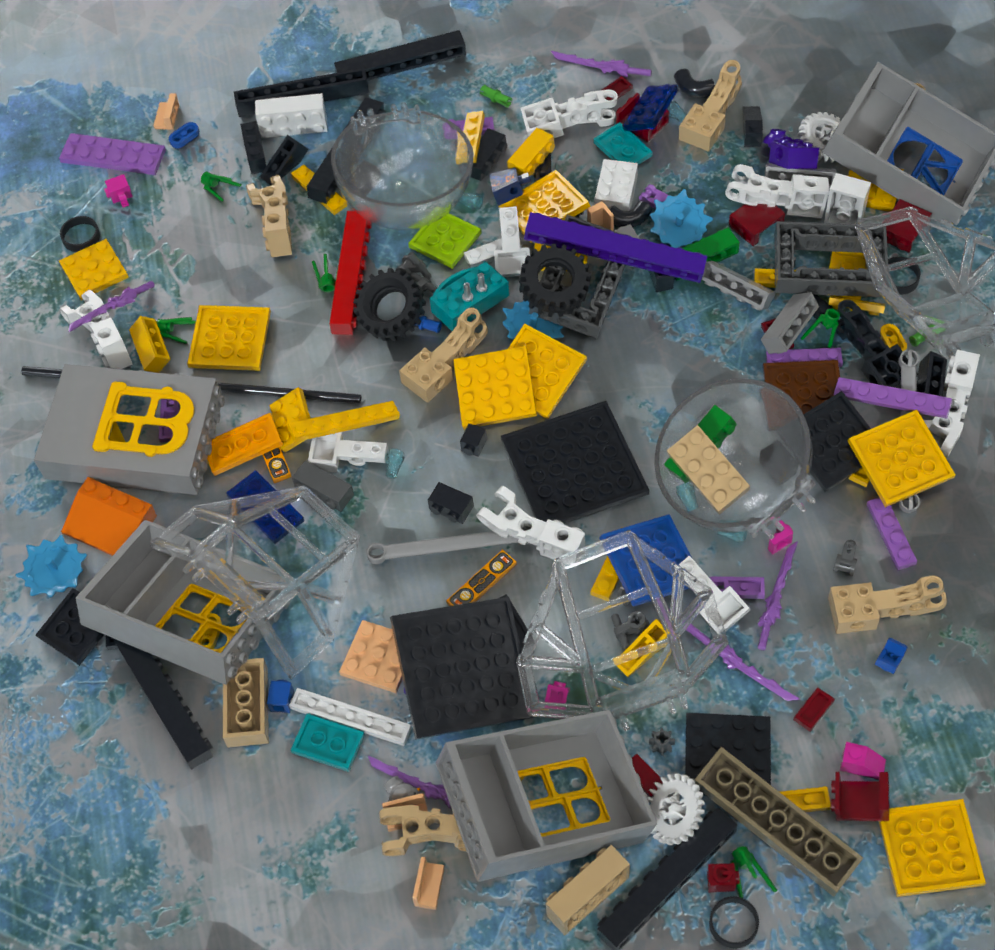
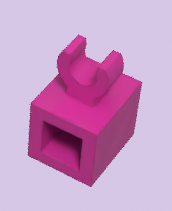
M122 174L105 180L107 188H104L107 198L111 197L113 204L121 202L123 208L129 206L127 199L133 196L125 175Z

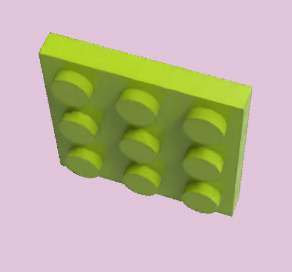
M437 208L408 245L409 248L453 269L463 257L464 252L468 251L482 232L481 228Z

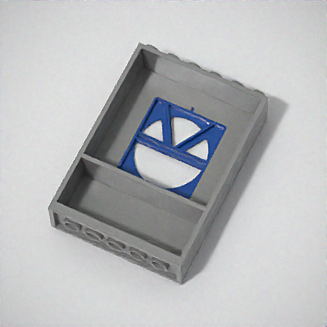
M877 62L822 153L897 199H902L932 213L931 219L949 230L953 224L957 225L960 222L962 216L966 215L970 209L969 203L971 204L977 196L975 191H979L983 185L982 179H985L990 172L988 167H992L995 163V132ZM907 141L927 144L928 146L911 175L895 166L893 156L898 145ZM935 149L945 162L928 161ZM927 167L947 169L948 176L946 181L940 186ZM920 173H922L931 188L917 180Z

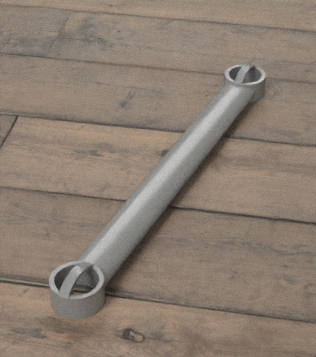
M908 349L903 351L898 363L901 367V389L917 392L916 366L919 362V355L914 350ZM908 355V364L902 360V357ZM912 357L915 359V364H913V365H912ZM901 410V416L910 413L909 411ZM917 494L909 497L908 508L904 506L903 501H899V508L908 514L915 512L920 505V498ZM913 499H914L915 502H916V506H915L914 508H913Z
M528 526L522 528L524 531L531 529ZM491 531L391 545L372 543L368 546L366 553L371 563L381 564L386 559L518 543L519 539L512 536L504 538ZM374 549H381L384 551V553L380 555L370 554L371 551Z

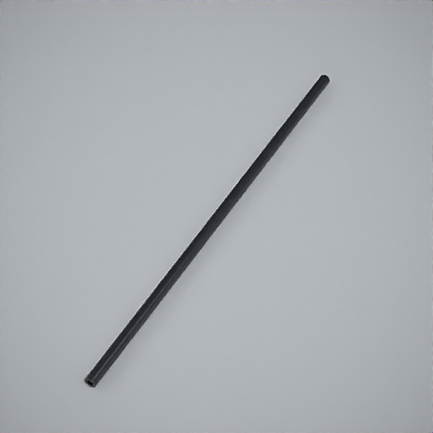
M23 366L21 373L28 376L60 378L63 369ZM217 382L221 387V392L283 397L294 390L290 388ZM303 390L305 399L361 403V394Z

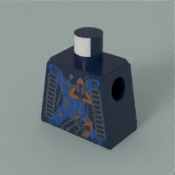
M516 168L489 174L492 193L498 206L523 195L522 185L531 182L528 172L519 175Z

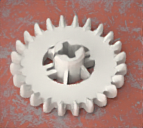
M817 112V114L812 113L806 116L801 122L798 136L802 135L800 139L805 142H812L813 146L820 148L818 161L824 157V163L828 161L829 157L823 154L822 151L840 123L839 117L834 118V114L829 116L827 112L823 114L822 112Z
M675 773L674 775H667L669 780L661 777L663 785L655 782L654 784L658 790L649 789L654 796L648 797V800L651 802L649 806L657 819V825L651 834H654L653 838L659 840L660 843L668 845H679L682 841L686 842L688 836L692 837L694 835L693 830L699 829L697 823L703 820L700 814H704V810L701 807L705 804V801L700 800L703 797V792H699L700 786L695 784V780L687 775ZM680 795L684 797V799H682L681 801H679Z

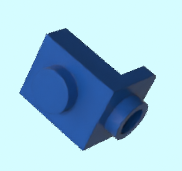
M888 638L875 665L884 671L894 674L908 647L892 638Z

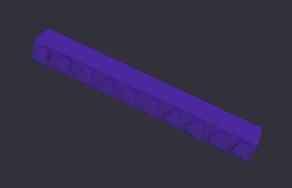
M530 212L524 240L547 246L556 244V248H562V245H566V250L568 251L575 249L576 253L697 283L701 282L707 256L699 252H690L683 248H674L663 243L658 244L646 239H637L630 235H621L610 230L597 229L594 226H584L577 222H568L557 217L544 216L541 213Z

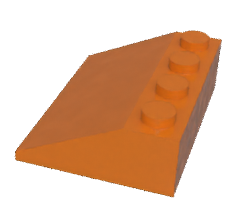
M87 477L77 491L61 532L113 556L144 520L153 523L157 515L152 504Z

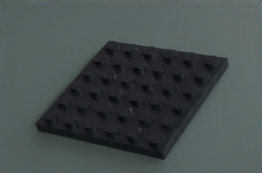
M606 400L501 435L503 446L536 519L547 522L548 519L552 521L559 520L565 524L649 495L650 490Z
M509 597L390 617L415 740L536 717Z

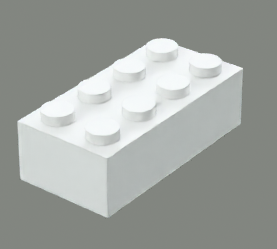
M322 94L255 100V115L261 138L287 136V134L299 135L327 132V115Z

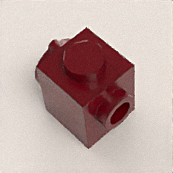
M734 863L707 865L708 893L735 892L736 884H740L739 870L735 871Z

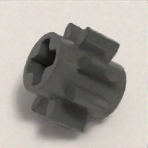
M662 727L658 732L652 731L653 738L649 739V745H654L653 753L657 751L663 756L667 751L672 752L671 745L675 744V739L670 738L672 731H664Z

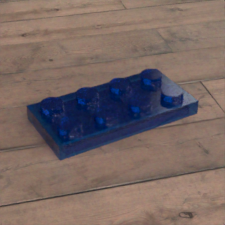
M677 84L647 87L622 125L624 131L655 129L678 92Z
M256 470L226 492L227 497L274 544L305 521L304 517Z

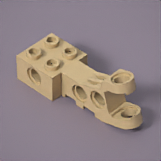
M728 60L723 65L719 79L704 105L696 103L693 105L679 126V140L706 151L711 150L725 128L726 110L729 105L731 106L742 86V80L739 75L741 70L738 61ZM730 66H734L737 68L736 71L732 73L728 72L727 69Z
M280 176L271 177L272 185L259 190L255 188L254 183L247 184L246 189L252 204L262 205L265 215H262V223L265 227H262L263 237L267 239L265 240L266 250H270L271 257L292 255L291 230L288 220L289 211L285 207L288 204L285 185Z
M475 308L466 309L459 316L457 326L443 343L432 352L424 348L399 370L401 383L427 403L453 380V359L462 358L466 354H470L488 333V326L481 320L479 311ZM475 314V320L472 322L467 321L469 315ZM478 325L483 326V330L481 332H474L475 328Z
M935 575L922 577L914 584L880 591H873L871 582L835 586L830 588L828 596L836 634L875 630L880 618H898L901 615L909 614L910 616L939 611L947 604L943 581ZM935 582L939 585V588L927 589L930 583ZM942 597V601L938 604L931 602V598Z
M415 805L389 807L379 811L380 823L382 825L402 824L403 837H400V840L384 843L382 841V854L385 856L405 855L409 845L428 841L454 843L455 847H458L459 850L466 851L454 814L440 813L441 809L432 808L431 812L419 810L420 807ZM434 823L440 825L435 830L429 828L430 825ZM411 826L418 827L415 832H409L408 829Z

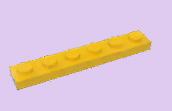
M388 401L288 423V430L293 441L299 442L397 420L400 417V413L394 401Z

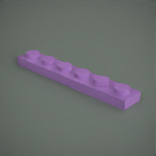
M840 377L834 391V395L842 391L848 400L909 412L918 410L920 414L948 419L953 402L952 398Z

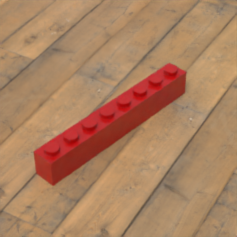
M347 211L329 322L332 334L353 335L354 328H357L358 320L354 313V309L357 306L353 302L354 299L359 298L356 291L357 289L362 290L360 288L361 283L364 281L362 271L366 270V260L364 258L368 256V246L366 244L370 242V232L368 231L372 228V219L369 218L368 211Z

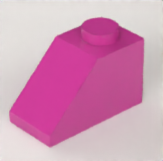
M846 742L840 771L879 780V772H884L886 759L867 746Z

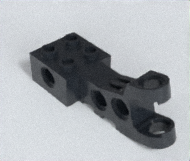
M851 300L841 301L838 305L841 319L837 322L839 325L836 333L842 340L847 339L864 358L865 363L861 369L870 383L901 389V367L898 360L903 351L898 344L891 348L884 344L879 332L875 331L870 324L871 321L855 302ZM848 307L851 308L852 311L844 312L842 309ZM903 356V362L908 364L907 357Z

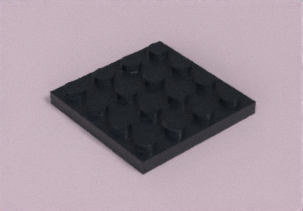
M841 391L780 428L779 433L824 492L863 469L850 447L848 439L871 428Z
M686 712L685 775L695 780L722 747L771 785L770 716Z

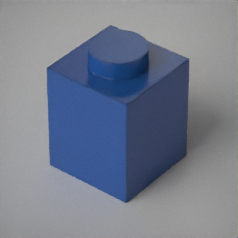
M283 679L271 681L267 699L270 712L290 713L289 704L294 694L291 682Z

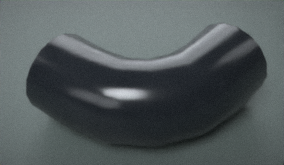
M680 69L674 74V79L679 89L691 97H709L715 87L713 79L704 81L694 80L688 69Z
M638 201L630 211H623L615 206H612L610 211L614 215V226L620 228L631 224L634 228L641 225L649 217L652 208L648 203Z

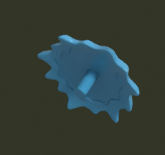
M683 189L677 196L668 195L664 202L657 199L654 200L656 210L650 214L654 222L650 232L659 235L661 243L668 244L670 247L680 248L681 246L701 240L703 238L702 235L707 232L706 225L713 218L704 214V203L697 205L695 198H688L686 190Z
M528 300L525 302H515L513 309L503 308L507 319L502 323L509 331L507 335L509 339L516 337L524 323L553 339L564 337L560 333L563 326L539 318L536 312L529 314L530 302Z
M60 535L54 542L42 540L40 546L26 545L29 557L23 562L24 571L15 575L18 578L24 579V585L31 588L30 596L45 593L49 598H52L57 592L64 593L67 588H76L78 586L77 578L83 571L81 563L87 557L86 553L78 552V544H66L63 535Z

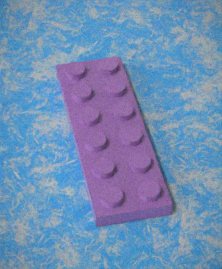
M70 133L59 159L61 163L156 175L166 149L164 145Z

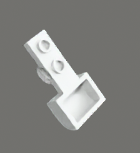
M517 206L499 208L502 250H494L495 270L504 278L519 277L522 264L525 263V258L527 255L530 256L529 247L520 248Z
M342 432L312 438L308 462L326 472L335 473L338 471L339 460H348L350 464L355 466H363L365 462L385 463L388 446L387 443L343 440Z
M690 556L674 568L706 605L699 613L719 636L751 610L731 586L721 592Z

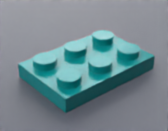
M620 122L593 138V143L611 160L638 163L639 165L652 157L653 151Z
M306 714L292 745L291 753L349 772L365 734L363 731Z

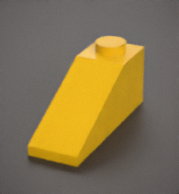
M655 619L613 663L629 677L661 650L674 634L660 620Z

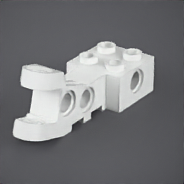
M600 90L585 93L583 97L574 99V97L569 98L568 102L559 105L558 102L554 103L552 97L521 107L528 136L536 128L556 138L564 135L563 128L580 123L597 122L600 127L610 126L615 122V112L606 108L616 106L618 95L613 90ZM606 97H611V98H613V100H610V101H609V100H606L605 98H606ZM604 115H608V116H610L611 118L605 119V118H603V116H604Z
M740 164L735 166L732 173V179L735 181L730 182L725 191L726 196L730 200L752 206L767 204V207L780 205L785 206L787 215L822 218L829 195V182L827 177L793 175L791 181L774 180L755 174L752 167ZM737 172H743L746 176H739ZM731 189H737L739 193H733Z
M88 290L81 295L85 302L83 305L75 310L65 305L60 308V313L71 324L104 305L102 300L94 292ZM108 311L91 319V322L83 324L85 328L92 332L90 335L94 343H98L96 348L100 356L104 355L102 361L105 367L123 369L132 365L124 342Z
M957 350L955 356H951L943 392H946L945 397L952 398L951 408L955 409L956 412L950 411L948 419L934 417L933 420H924L931 433L945 439L940 448L945 457L950 455L960 438L964 425L960 420H964L968 406L964 404L968 403L980 354ZM944 423L947 427H941L939 424Z
M501 486L495 492V496H498L507 504L501 513L497 516L489 509L482 507L476 514L480 522L499 536L504 538L512 536L519 539L518 543L526 545L528 542L536 545V550L540 551V555L577 568L584 553L585 533L580 528L568 527L559 520L552 521L548 519L547 522L529 516L516 505L515 493L504 486ZM511 515L516 517L512 520L507 519ZM523 527H531L528 531L522 530Z

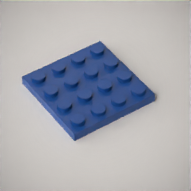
M670 514L604 533L599 537L633 607L690 589L689 585L674 569L688 556L691 557Z

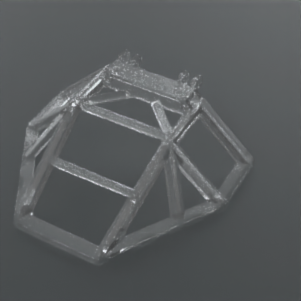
M913 207L856 221L855 228L874 288L897 315L924 336L925 340L935 349L939 350L942 357L950 359L951 356H955L957 350H961L958 344L979 338L980 343L987 347L993 343L995 344V312L970 293L995 268L994 252L971 274L976 243L995 250V242L992 241L993 237L966 227L962 230L954 227L953 222L945 219L938 221L917 213L918 209ZM910 220L930 253L885 265L870 234L871 230ZM931 227L965 239L959 277L930 232ZM935 259L956 294L917 306L910 305L900 296L889 272ZM960 301L959 319L947 321L920 313ZM967 304L978 313L967 316ZM926 323L932 324V325H936V326H934V327H928V325H927Z
M299 486L193 506L150 542V547L156 551H162L189 561L183 568V572L187 574L196 567L198 572L192 577L194 582H198L204 576L233 602L226 612L232 615L240 609L242 613L236 619L238 624H241L248 617L256 624L282 666L283 671L292 680L334 641L360 535L306 486ZM302 499L341 534L346 541L328 555H325L283 517L277 509ZM255 506L240 513L241 508ZM228 511V515L219 512ZM270 514L310 551L319 562L295 580L239 527ZM198 518L220 525L193 549L170 542ZM234 535L285 582L246 581L233 568ZM226 537L224 560L213 548ZM343 558L335 592L312 584L313 581ZM257 590L283 591L268 603L267 599ZM298 595L321 634L292 660L268 620ZM314 598L332 604L328 621Z
M631 530L555 558L552 565L553 571L545 591H542L538 602L539 608L537 613L533 615L525 636L524 648L516 660L526 710L529 716L565 719L610 710L615 719H621V725L627 731L630 730L627 715L667 701L671 714L676 713V706L673 699L679 697L681 707L684 710L688 709L685 694L729 644L712 589L706 584L701 583L695 576L677 563L666 558L659 550L641 540ZM628 546L645 587L577 612L566 569ZM647 558L673 576L670 610ZM685 585L698 595L682 612ZM557 590L560 593L574 649L545 626ZM649 594L668 638L592 666L580 620ZM704 608L713 639L689 667L680 636ZM541 637L564 658L533 656L539 638ZM665 648L645 681L630 686L600 673V671ZM672 653L676 669L658 675ZM533 669L581 673L588 705L539 702ZM595 680L618 690L599 697Z

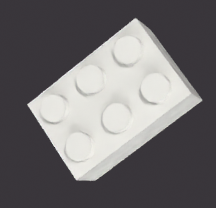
M604 159L596 190L595 204L603 201L609 210L612 206H615L623 211H630L638 177V163Z
M836 173L829 190L824 223L861 225L865 215L871 182Z

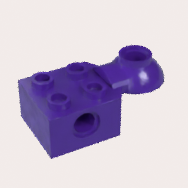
M771 129L770 133L763 139V143L768 144V147H770L769 163L786 169H817L820 148L813 146L812 142L792 139L786 135V130Z

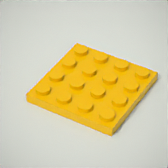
M554 170L524 188L523 195L498 206L499 208L517 206L519 231L525 235L530 212L541 213L552 218L557 217L565 221L567 214L574 217L589 208L590 204L557 170Z
M199 305L187 362L188 368L260 371L271 314L270 307Z
M524 323L508 349L521 346L527 347L536 412L549 419L587 361V356Z
M526 346L453 359L463 429L467 428L468 423L480 427L537 416Z
M918 410L848 439L850 447L885 507L953 479L956 476Z
M963 799L889 808L890 821H879L897 897L978 887L986 884Z

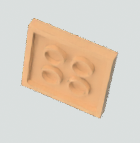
M362 620L341 666L340 675L397 693L403 678L393 630Z

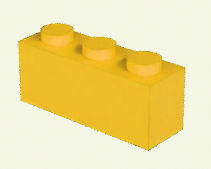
M536 128L508 159V169L516 168L519 175L527 172L529 176L533 175L539 164H542L546 156L553 152L555 148L554 136Z
M139 316L129 329L144 371L160 373L170 361L168 351L156 320Z

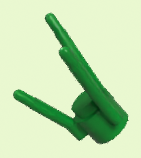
M207 171L202 174L200 180L204 185V189L221 202L224 201L223 198L211 189L216 187L219 181L241 187L240 183L231 181L232 179L229 177L212 174Z
M324 254V274L322 277H320L314 260L312 265L318 280L319 289L324 292H332L335 289L338 268L334 278L332 274L328 273L327 254Z
M827 309L825 314H820L818 320L804 333L801 340H804L822 322L827 330L832 328L828 348H831L836 329L839 325L837 323L840 318L839 312L835 309Z
M192 317L157 319L156 323L162 337L187 344L186 340L169 333L173 332L174 325L196 324V320H192Z
M747 846L739 847L731 853L733 860L730 862L734 863L735 871H738V867L740 869L748 868L753 878L756 879L757 874L752 866L753 864L772 891L777 892L776 887L758 864L753 853L749 852ZM740 880V884H736L739 897L743 898Z

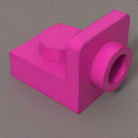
M782 520L777 522V533L773 534L769 539L768 550L772 554L777 553L792 543L793 530Z
M554 681V684H548L543 709L560 713L565 712L567 697L570 692V688L566 687V683Z

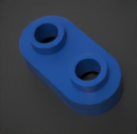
M188 122L171 133L169 136L170 145L173 148H181L191 142L200 134L198 125L194 122Z

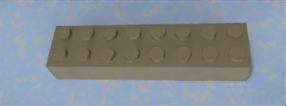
M722 747L695 779V784L700 786V791L833 897L863 859L861 855Z

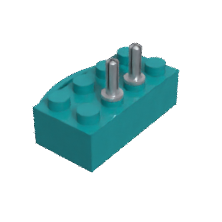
M486 261L477 267L461 270L444 280L433 296L430 297L431 312L453 331L457 326L459 316L466 309L475 308L481 315L509 296V281ZM469 315L467 321L471 322L476 318V315Z

